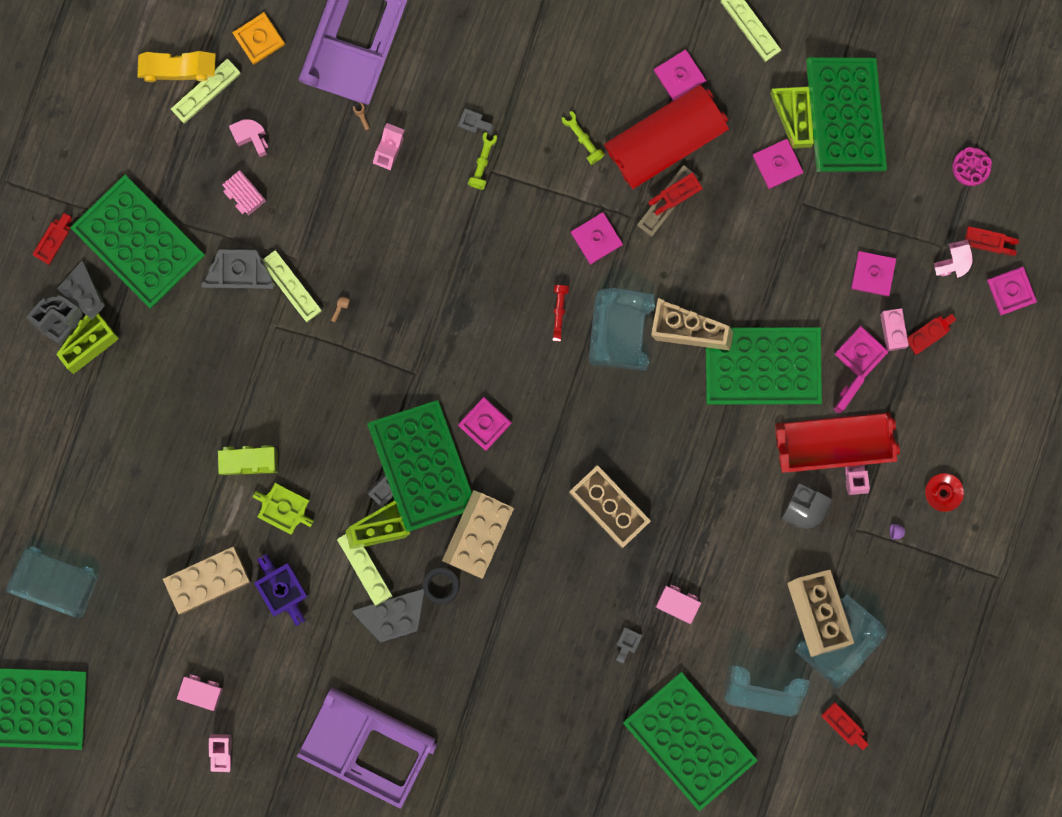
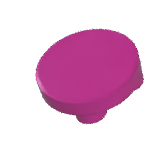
M968 147L959 152L955 157L952 165L953 174L963 185L977 186L983 183L990 175L992 162L984 151Z

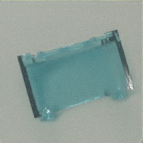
M619 288L602 289L597 292L589 353L591 365L647 371L649 358L645 352H641L645 315L653 311L655 307L653 294Z
M30 546L29 549L25 548L5 592L64 614L83 618L99 576L94 573L95 569L87 566L81 569L41 554V549Z
M848 595L840 598L854 644L811 657L807 643L803 640L798 644L795 651L835 689L840 688L887 635V631L881 622Z
M729 665L724 699L730 705L793 717L800 712L810 681L796 678L790 682L789 686H784V691L749 685V671L743 667Z

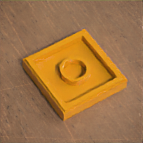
M265 12L232 32L253 65L285 45Z

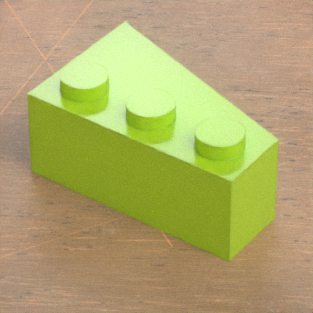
M809 87L772 89L770 92L792 148H811L814 142Z
M100 313L93 320L85 315L83 320H80L77 324L76 330L68 337L56 354L65 367L73 374L119 339Z
M272 445L261 446V448L243 446L242 449L234 450V447H223V451H218L219 474L278 473V450Z
M395 501L358 521L346 530L350 549L406 538L410 534V532L406 533Z

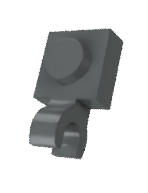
M464 109L458 124L459 128L475 134L478 129L489 134L493 130V124L482 121V114Z
M624 628L616 645L621 647L616 661L623 664L628 652L634 654L642 635Z

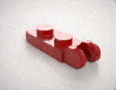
M691 173L661 191L658 196L651 199L648 203L650 206L655 205L664 198L667 204L655 211V214L658 216L703 190V187L694 173Z
M970 226L967 227L965 240H968L971 248L1016 256L1017 251L1003 248L1004 242L1018 245L1019 239Z

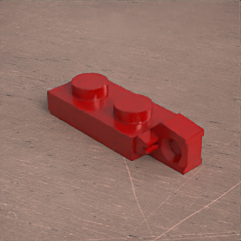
M64 213L59 221L55 219L50 224L33 252V256L48 265L52 263L69 234L71 228L68 225L72 220L71 216Z
M953 314L945 319L942 316L935 318L907 338L908 345L915 355L951 330L949 325L956 321Z
M835 702L821 715L851 746L856 743L864 750L869 745L862 738L864 735L862 729Z

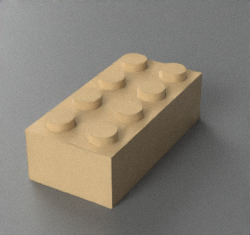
M598 465L569 492L621 548L628 544L651 522Z
M473 490L442 561L483 579L514 508Z
M231 547L163 579L174 606L180 615L251 583L236 547Z
M831 570L800 577L787 583L811 657L854 644Z

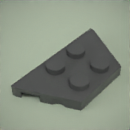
M219 249L215 256V261L211 264L208 270L209 273L202 283V288L275 289V284L258 250Z
M421 589L386 600L377 606L373 604L353 610L352 612L380 643L418 631L424 590Z

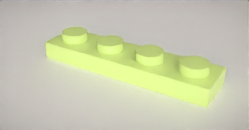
M721 0L722 5L765 62L781 52L779 46L745 0Z
M226 59L215 69L214 77L200 82L174 105L171 110L185 124L241 73Z
M276 250L263 259L271 277L306 322H309L322 312Z
M346 534L338 538L340 546L375 606L392 597L365 548L350 549Z

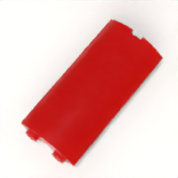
M698 85L604 144L610 158L619 167L624 180L632 189L729 130L726 124L728 119L723 111L720 112L712 100L714 97L709 89L705 90L701 85Z
M887 412L775 423L781 471L785 473L897 462V455H900L899 443H896L893 438V430H896L895 419H892L890 413Z

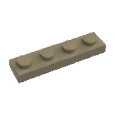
M683 166L666 188L693 172ZM664 198L661 199L658 203L651 206L637 224V227L650 237H653L675 207L669 208L657 216L655 211L667 204Z

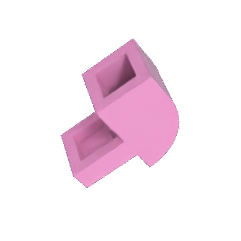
M241 120L229 126L238 146L253 141L259 156L267 155L265 149L268 146L264 137L259 138L266 135L259 123L253 120Z
M386 124L373 164L391 170L403 143L404 129Z
M968 240L949 244L952 259L933 263L936 275L947 276L952 271H955L958 278L968 272L972 264V254Z
M865 465L845 467L848 495L869 493L868 471H865Z
M230 734L210 735L209 757H211V771H231L232 738Z

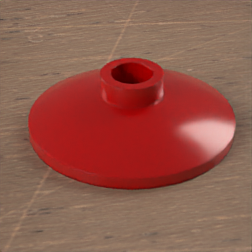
M942 473L929 480L926 485L925 496L932 508L937 511L948 512L956 509L961 504L964 497V489L958 478L951 474ZM942 489L947 492L945 497L940 495Z

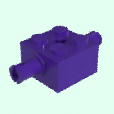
M265 554L263 558L257 559L266 575L254 584L272 615L276 617L285 611L289 613L295 626L305 622L306 619L298 605L309 596L290 564L287 563L280 568H275L268 554ZM279 585H281L282 587H286V589L284 590V595L281 593H277V591L279 590Z

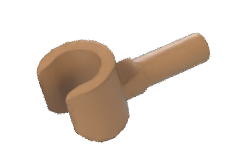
M360 103L361 111H356L353 106L354 113L360 117L365 130L370 129L364 115V105Z
M341 297L338 299L337 308L331 321L336 322L341 308H348L349 298Z

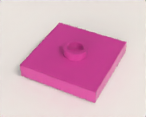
M686 49L654 69L655 74L673 101L706 82Z
M788 139L752 155L768 189L803 174V170Z
M604 213L599 214L570 232L590 265L623 246Z
M859 251L851 289L889 296L896 259Z
M1024 267L987 280L1000 316L1037 303Z
M860 326L834 355L857 376L860 375L865 378L889 351Z
M858 375L849 387L845 386L840 393L842 398L833 409L839 414L844 411L865 381L863 377Z
M483 397L458 426L487 451L512 422Z

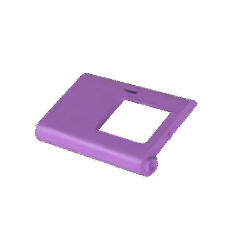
M328 0L298 80L309 86L369 105L407 0H384L387 1V6L370 49L337 39V33L350 0Z
M331 687L297 757L401 809L428 754H433L437 744L434 743L435 738ZM372 730L419 753L404 786L400 787L356 764V759Z

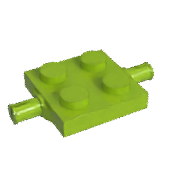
M276 483L267 495L256 490L255 494L261 496V498L256 495L252 497L262 502V509L257 516L258 518L291 535L300 522L310 528L312 524L306 522V520L314 523V520L304 516L309 500Z

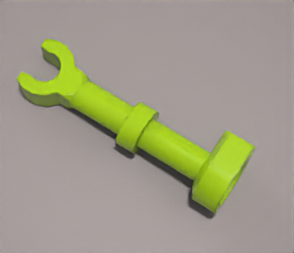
M571 111L569 113L572 120L566 121L562 117V123L565 126H569L575 132L580 144L583 143L590 152L587 160L593 165L602 159L605 153L602 149L597 150L589 140V135L582 131L576 122L574 112Z
M487 132L483 134L484 145L480 158L476 162L478 165L475 175L469 178L468 181L469 186L483 190L486 185V181L481 178L485 166L488 165L487 158L490 149L497 142V135H494L492 141H488L486 139Z

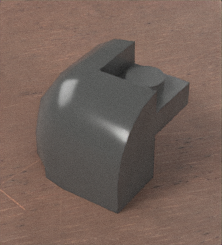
M58 295L48 299L43 298L26 318L44 336L62 346L72 332L76 330L79 321L83 320V314L76 305Z
M798 484L781 520L797 528L812 529L821 524L833 500Z

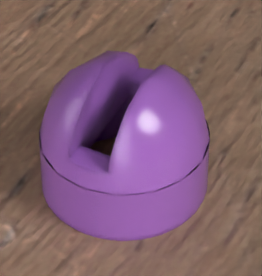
M891 524V539L902 538L905 535V528L900 524Z

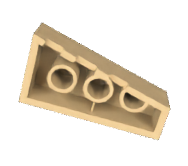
M658 298L651 336L656 341L730 350L733 331L725 324L705 318Z

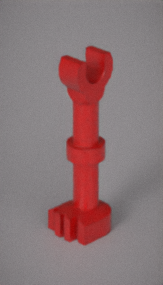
M554 285L557 302L556 309H554L553 341L560 342L563 315H565L564 299L565 294L569 293V286Z

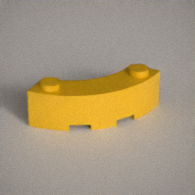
M197 51L183 53L182 56H174L173 58L171 54L151 52L138 55V78H144L146 82H156V79L207 81V78L215 76L214 53Z

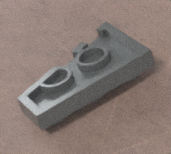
M82 260L57 289L93 320L105 304L93 283L94 280L92 275L89 274L87 264Z

